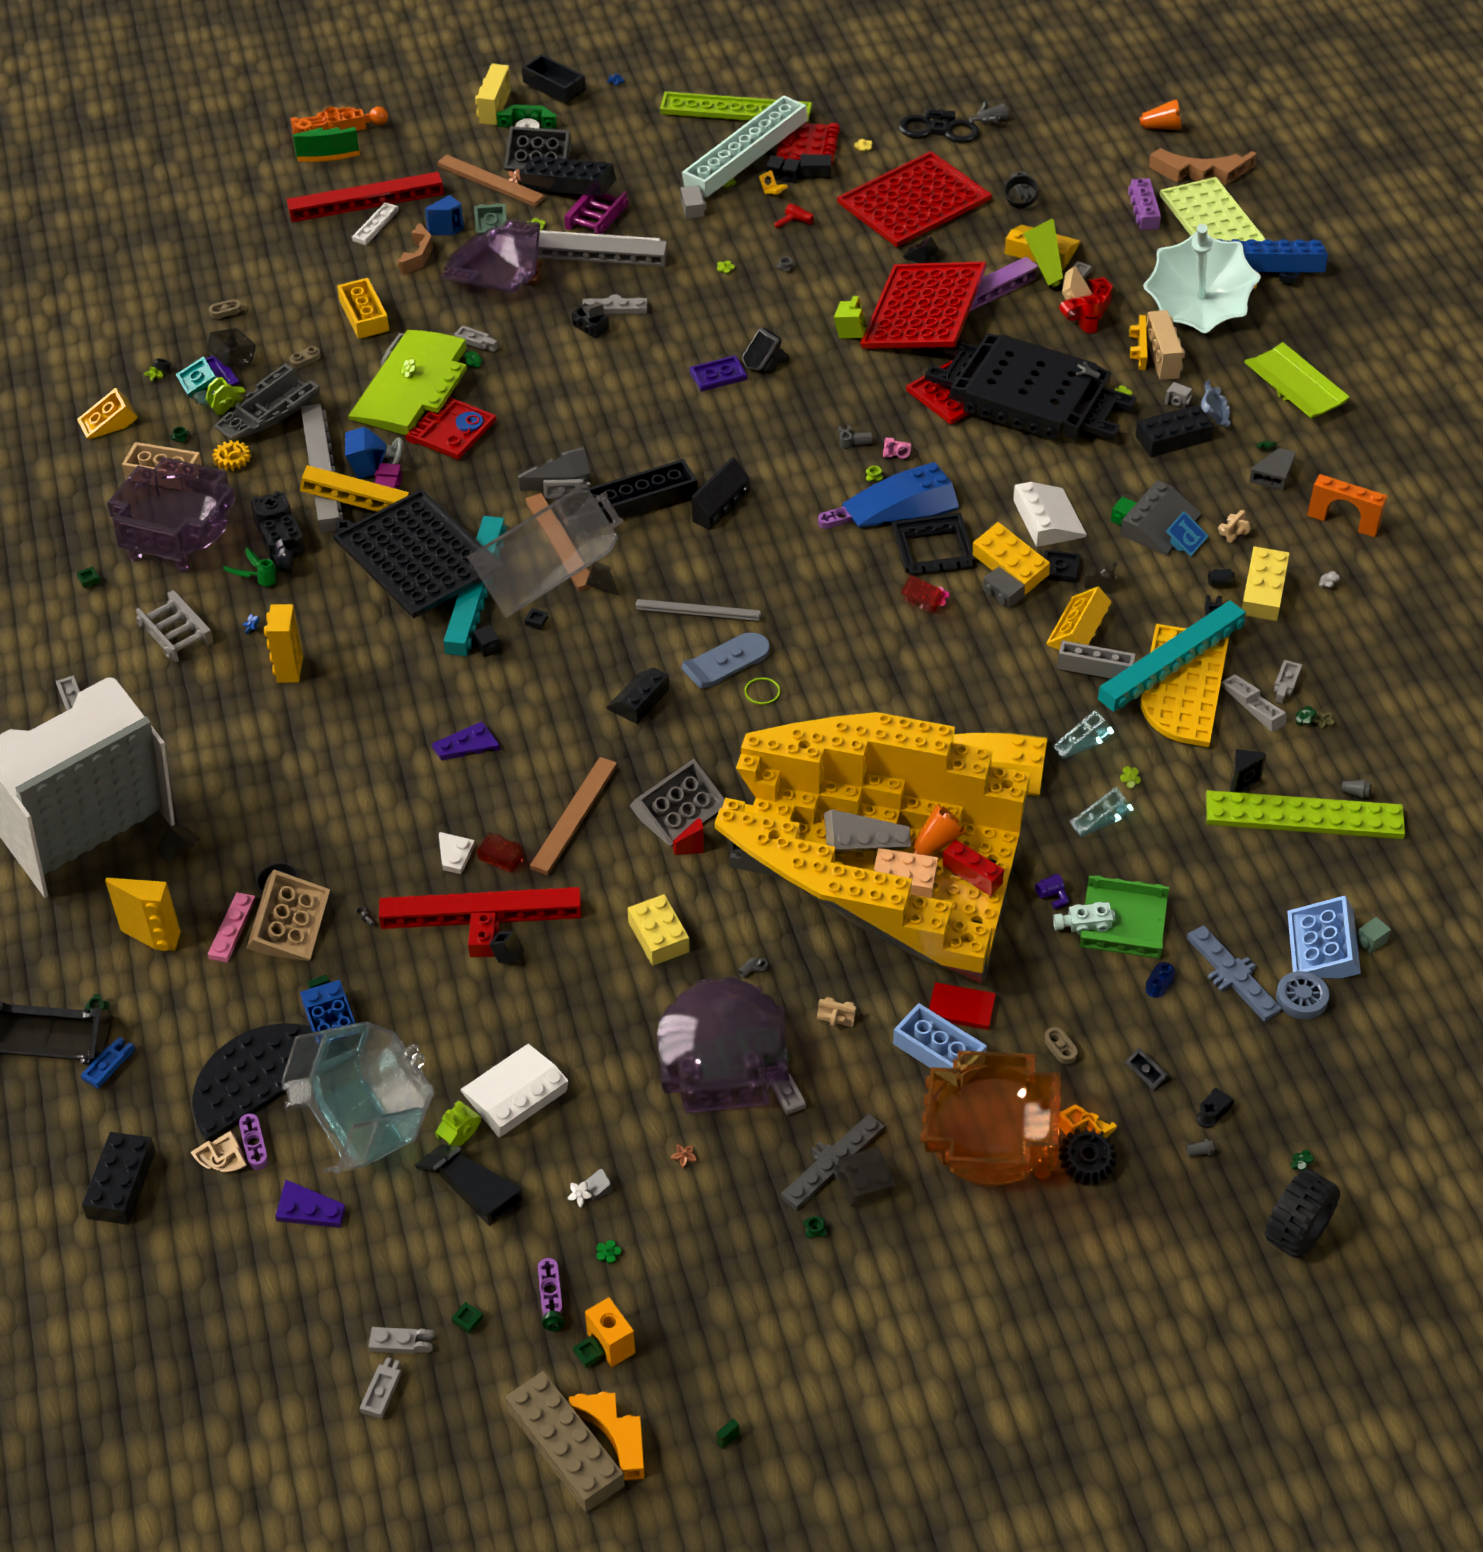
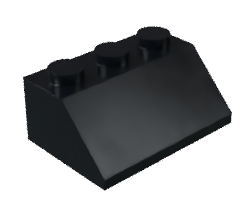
M654 667L639 672L608 704L607 709L638 724L669 691V675Z

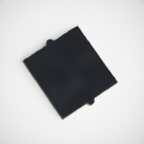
M441 1144L416 1163L415 1167L416 1169L436 1170L446 1161L450 1160L461 1148L460 1146Z

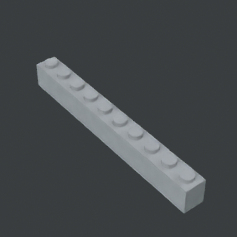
M510 231L507 243L509 256L663 267H665L667 257L666 241Z
M321 404L301 406L309 465L335 472V467L331 466L334 465L333 454H330L332 453L331 443H327L330 442L329 432H325L329 431L328 423L324 421L327 420L326 411L322 410ZM314 495L320 533L336 531V523L343 520L342 512H338L342 510L341 503Z

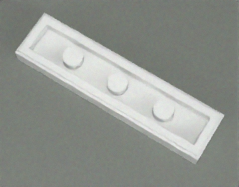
M385 202L352 236V240L367 245L399 211L398 206Z

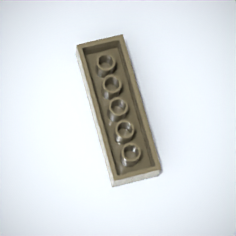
M544 1371L505 1396L507 1411L585 1513L625 1486L623 1472Z

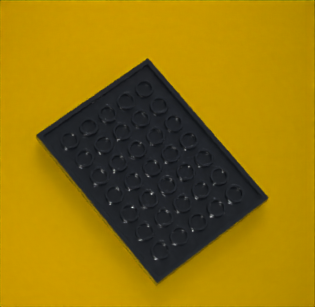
M423 489L406 496L333 535L334 541L413 619L503 570L502 564Z

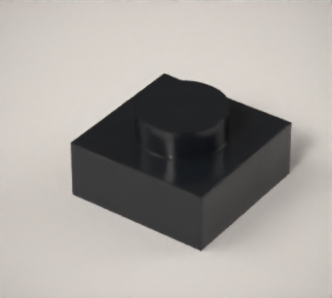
M1282 272L1279 276V281L1287 285L1295 284L1300 279L1301 273Z
M531 608L524 620L525 625L542 630L549 618L548 612Z

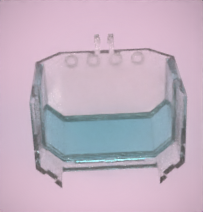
M367 1021L295 1036L281 1081L282 1089L287 1090L288 1096L285 1108L288 1111L309 1106L340 1155L339 1164L325 1168L324 1172L342 1173L366 1167L397 1149L416 1141L435 1092L422 1070L419 1069L425 1062V1056L423 1053L418 1054L419 1047L417 1044H412L406 1049L402 1040L399 1039L394 1031Z

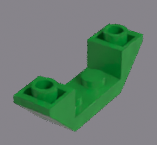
M512 105L496 114L498 127L510 128V126H513L514 121L534 119L542 122V128L557 129L556 115L544 106Z

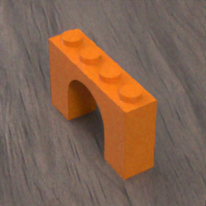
M1319 474L1313 486L1307 516L1324 521L1332 501L1346 500L1354 504L1360 511L1361 519L1358 532L1375 537L1381 525L1387 495Z

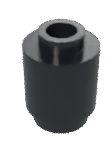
M1231 568L1213 569V571L1208 572L1209 586L1227 587L1232 586V583L1235 582V572H1232Z

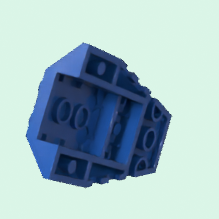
M935 462L896 473L842 503V506L846 508V511L852 516L853 521L858 527L882 525V522L889 521L891 524L893 521L938 516L959 509L952 482Z

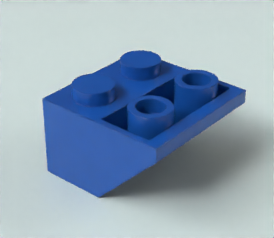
M448 195L425 208L427 229L431 235L452 236L464 229L462 205L452 196Z

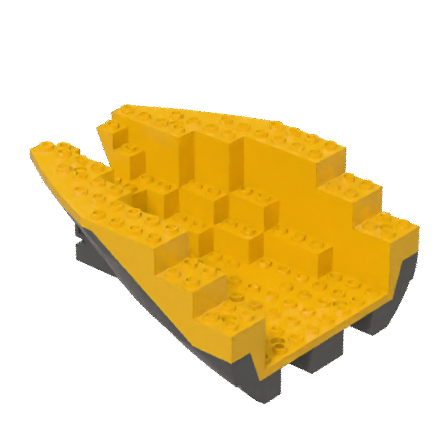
M879 712L791 723L746 733L736 769L755 796V801L753 805L745 804L744 801L725 798L715 820V829L729 839V852H731L729 857L730 867L782 877L833 912L883 941L929 963L937 964L982 983L988 973L992 945L996 929H999L1006 901L1008 880L1018 853L1027 804L1030 773L991 766L993 750L954 743V726ZM939 803L941 808L944 806L959 820L957 824L960 827L964 825L967 830L956 840L1004 869L1003 884L992 896H989L943 867V851L951 844L949 843L931 855L938 857L932 898L911 894L912 878L874 871L877 851L835 853V846L826 844L824 813L832 809L909 826L911 847L894 851L914 853L912 851L914 849L912 844L934 807Z

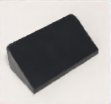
M1138 1048L1125 1061L1154 1091L1172 1078L1141 1048Z

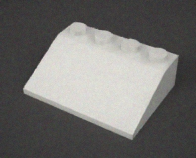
M1035 482L1015 485L1013 501L1036 547L1087 536L1063 488Z
M527 1044L463 1087L461 1092L500 1138L565 1093L568 1080L551 1061Z

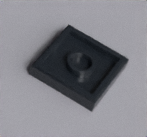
M1045 549L1044 558L1050 562L1049 576L1045 579L1076 583L1080 554Z

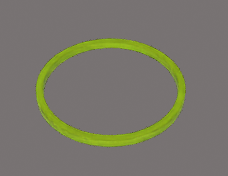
M755 678L745 686V696L754 704H770L777 700L780 695L779 685L769 678ZM767 680L777 686L778 694L771 701L757 702L749 698L746 692L747 687L755 681Z

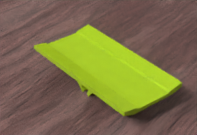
M1283 342L1266 353L1244 360L1246 365L1277 390L1279 397L1284 395L1283 401L1290 400L1310 418L1328 412L1342 405L1350 398V396Z

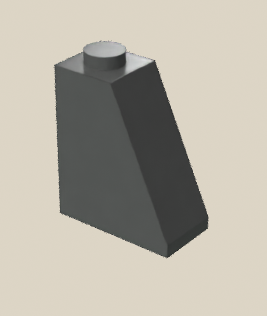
M1278 448L1252 467L1249 482L1283 491L1293 467L1296 452Z

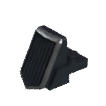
M760 328L742 355L746 368L767 372L776 370V366L779 363L788 362L790 355L780 348L782 339L768 329Z

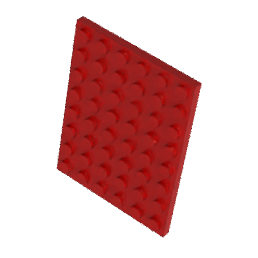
M930 151L838 196L837 203L895 247H899L991 200L992 194Z
M986 261L894 264L860 342L861 348L956 347L987 268Z

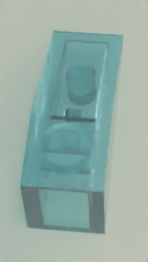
M1094 710L1052 747L1064 759L1101 744L1114 731L1106 719Z
M1115 787L1071 820L1070 823L1082 837L1119 821L1134 808L1120 790Z

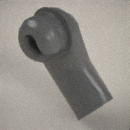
M751 958L738 969V973L744 978L751 971H764L768 967V961L764 958Z

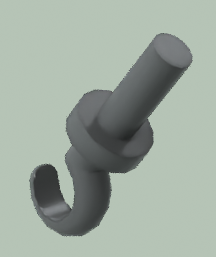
M360 906L356 908V913L364 910L361 912V919L364 922L367 921L370 926L375 925L366 907Z

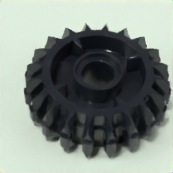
M1084 1127L1082 1132L1078 1128L1075 1129L1074 1134L1069 1132L1067 1138H1063L1061 1142L1062 1146L1059 1147L1061 1154L1058 1156V1159L1063 1161L1060 1165L1061 1168H1067L1065 1175L1073 1174L1072 1181L1079 1178L1080 1184L1087 1180L1089 1186L1093 1184V1180L1099 1184L1102 1178L1104 1180L1108 1179L1109 1174H1112L1114 1171L1113 1166L1117 1164V1160L1114 1159L1117 1157V1152L1112 1151L1115 1148V1144H1108L1110 1137L1103 1138V1131L1099 1134L1095 1133V1127L1092 1128L1091 1132H1088L1087 1127ZM1083 1153H1089L1093 1158L1087 1159L1083 1156Z

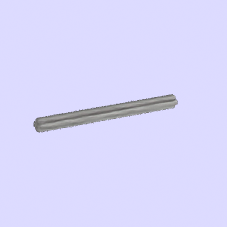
M637 599L636 601L637 610L759 621L761 617L760 610L644 599Z

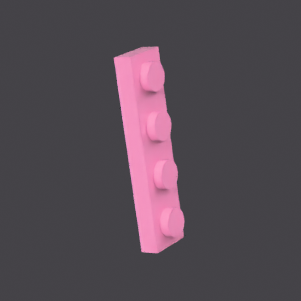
M236 892L208 952L209 959L228 963L255 905L256 897L254 895Z

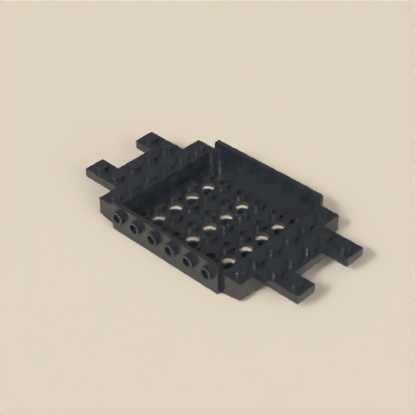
M986 334L978 347L961 341L957 342L956 347H944V353L956 357L947 370L931 365L924 377L925 380L950 388L949 399L964 403L963 411L1055 441H1058L1060 434L1076 439L1081 430L1114 440L1120 430V425L1106 421L1114 407L1131 412L1137 399L1135 396L1107 388L1110 384L1112 373L1097 366V363L1008 335ZM1083 362H1087L1091 369L1101 373L1099 379L1089 375L1077 376V372L1083 371L1077 365L1084 366ZM1006 363V364H1008V365H1007V366H1001L1000 364ZM1000 372V373H1002V374H1001V375H995V374H993V373ZM1035 372V373H1038L1039 375H1038V376H1033V375H1031V374H1033V373ZM1071 373H1073V374H1075L1076 376H1075V377H1071V376H1069V375H1070ZM994 381L996 384H988V382ZM1032 382L1033 385H1026L1025 383ZM1066 382L1069 383L1070 386H1064L1063 384ZM1025 391L1027 394L1023 395L1020 392ZM1063 392L1065 395H1058L1057 393ZM1054 401H1056V402H1058L1059 404L1054 405V404H1051V403L1054 402Z

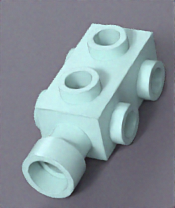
M1096 902L1089 905L1077 904L1069 907L1068 915H1062V913L1053 914L1055 930L1071 927V931L1077 932L1079 935H1081L1082 930L1097 929L1098 932H1106L1109 928H1112V922H1115V912L1110 909L1109 902Z

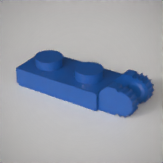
M119 1037L110 1046H107L81 1074L82 1080L99 1089L126 1058L131 1056L135 1050V1045L128 1043L121 1050L125 1040Z

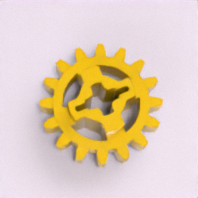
M230 440L229 443L223 442V446L217 445L218 449H214L213 460L219 469L224 467L225 471L228 469L234 471V468L241 469V465L246 466V462H250L249 446H245L244 442L239 444L238 440L235 443Z

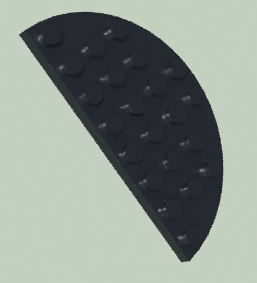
M289 1023L262 1026L233 1038L218 1049L206 1062L194 1086L192 1096L193 1115L202 1138L207 1142L222 1135L237 1125L240 1118L245 1114H254L348 1052L347 1046L337 1038L317 1043L311 1026Z

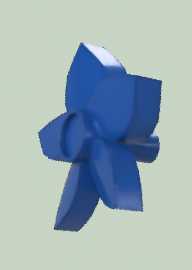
M616 73L614 74V76L609 75L610 79L607 80V83L613 82V84L616 86L618 85V83L625 82V80L622 77H620L619 74Z
M253 614L249 615L248 621L243 623V626L247 627L245 634H248L251 629L255 631L258 628L256 624L259 623L260 617Z

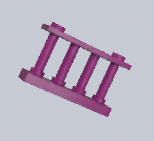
M624 191L619 198L608 194L603 196L582 195L564 215L565 229L571 230L575 225L579 224L594 229L595 234L602 235L623 209L628 206L627 192ZM603 199L613 202V205L609 206L596 201ZM594 207L597 209L604 210L606 212L603 215L597 212L590 211L589 209ZM583 216H588L591 218L598 219V222L593 223L581 218Z

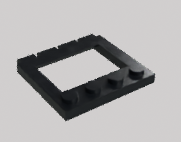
M961 513L892 522V529L905 573H909L910 576L923 575V571H925V574L939 573L940 568H942L943 572L957 570V566L960 567V570L973 568L975 557L973 556V550ZM956 531L963 556L913 563L906 538Z

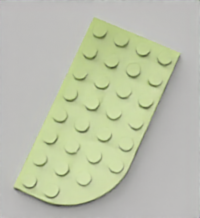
M1216 177L1160 190V197L1190 236L1197 232L1199 224H1205L1208 228V235L1214 239H1223L1225 241L1233 239L1247 241L1249 239L1256 241L1265 240L1264 236Z

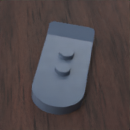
M744 633L694 659L684 660L681 669L699 688L713 687L721 683L723 679L765 660L769 655V642L761 634Z

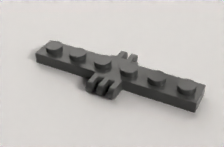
M868 1114L835 1145L831 1146L828 1144L825 1146L823 1143L818 1142L816 1148L812 1147L810 1149L815 1163L781 1193V1199L797 1211L833 1177L845 1185L848 1182L847 1178L851 1179L854 1176L853 1173L857 1174L859 1172L858 1166L852 1160L884 1131L885 1126Z

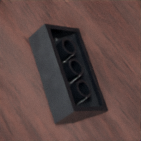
M734 457L727 461L692 495L693 522L708 530L717 525L720 519L727 515L750 491V478Z

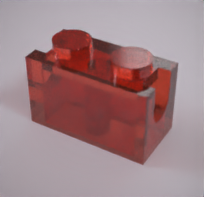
M910 574L900 594L904 596L905 602L911 605L916 603L920 605V609L926 612L931 610L936 613L946 593L942 589Z

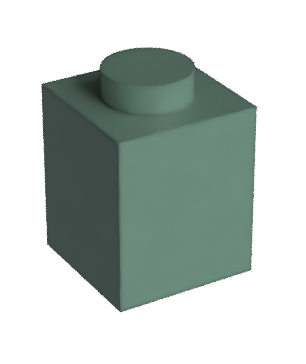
M1375 917L1359 928L1357 942L1362 948L1372 953L1388 942L1391 929Z

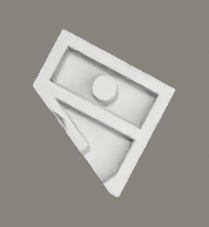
M439 832L443 870L462 874L475 847V840Z

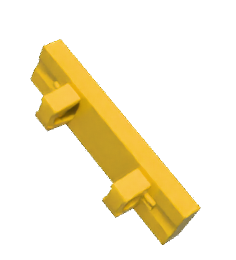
M1139 315L1138 325H1132L1129 329V337L1138 338V346L1130 348V358L1139 360V370H1146V315Z

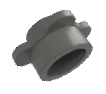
M782 257L779 263L776 264L778 269L785 272L790 271V268L795 266V262H792L790 257Z

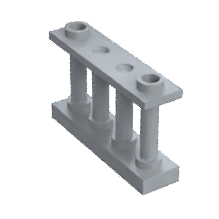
M172 590L167 593L169 599L167 604L145 615L137 608L136 621L140 627H144L157 641L168 658L171 657L175 662H178L177 651L198 640L203 641L207 646L214 642L211 630ZM169 610L176 611V614L155 625L150 621ZM179 620L186 622V624L165 635L160 632L161 629ZM188 630L195 632L194 635L175 645H172L169 641Z

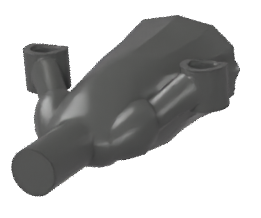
M985 100L977 115L970 116L969 121L970 123L976 121L999 123L1000 120H1007L1009 118V111L1004 103L986 109L989 107V102Z

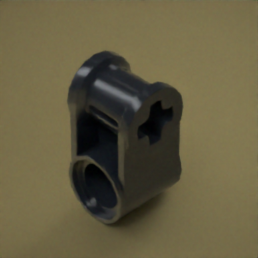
M1214 1088L1200 1105V1112L1197 1116L1198 1124L1203 1128H1212L1231 1109L1234 1099L1218 1088Z

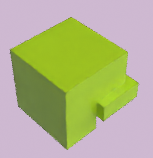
M853 296L851 301H840L834 315L839 338H863L867 327H864L866 321L859 296Z

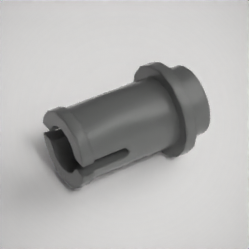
M1204 1139L1203 1142L1186 1144L1188 1158L1205 1154L1210 1156L1211 1153H1214L1212 1140Z

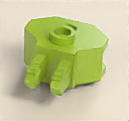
M217 377L208 386L206 401L217 415H223L231 407H234V404L243 402V398L239 395H244L245 389L243 387H232L230 384H227L223 377Z
M458 1100L454 1108L448 1109L445 1112L442 1122L435 1132L436 1137L446 1140L448 1145L461 1146L475 1133L481 1123V1116Z

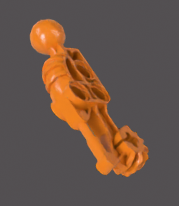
M381 106L374 107L368 114H363L362 109L358 110L354 107H328L313 117L291 118L292 133L297 134L321 127L323 130L339 127L340 130L355 127L357 131L366 129V123L369 122L377 126L385 124L388 121V112Z

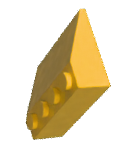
M1020 225L1011 229L1006 237L1004 254L1018 258L1027 257L1031 261L1036 262L1023 234L1033 227ZM1056 234L1061 268L1064 270L1081 241Z
M106 878L105 881L121 931L155 950L175 951L181 931L167 882Z

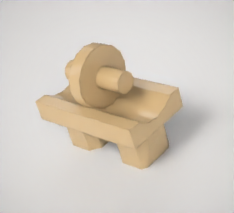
M1240 510L1237 514H1230L1227 518L1228 524L1222 523L1218 527L1219 534L1226 536L1227 542L1232 543L1240 534L1246 535L1250 532V522L1245 520L1246 512L1244 510Z
M826 997L825 1000L820 999L817 1019L830 1022L832 1027H835L836 1023L853 1027L856 1012L855 1004L852 1002L838 1003L834 998Z

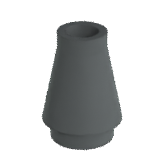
M1367 780L1342 782L1341 792H1346L1363 799L1364 797L1369 798L1371 782H1367Z

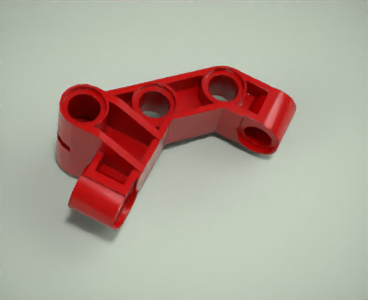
M1105 277L1087 281L1088 287L1092 292L1091 295L1065 300L1059 306L1060 312L1067 320H1077L1079 327L1086 333H1095L1097 331L1098 322L1111 303L1113 286Z

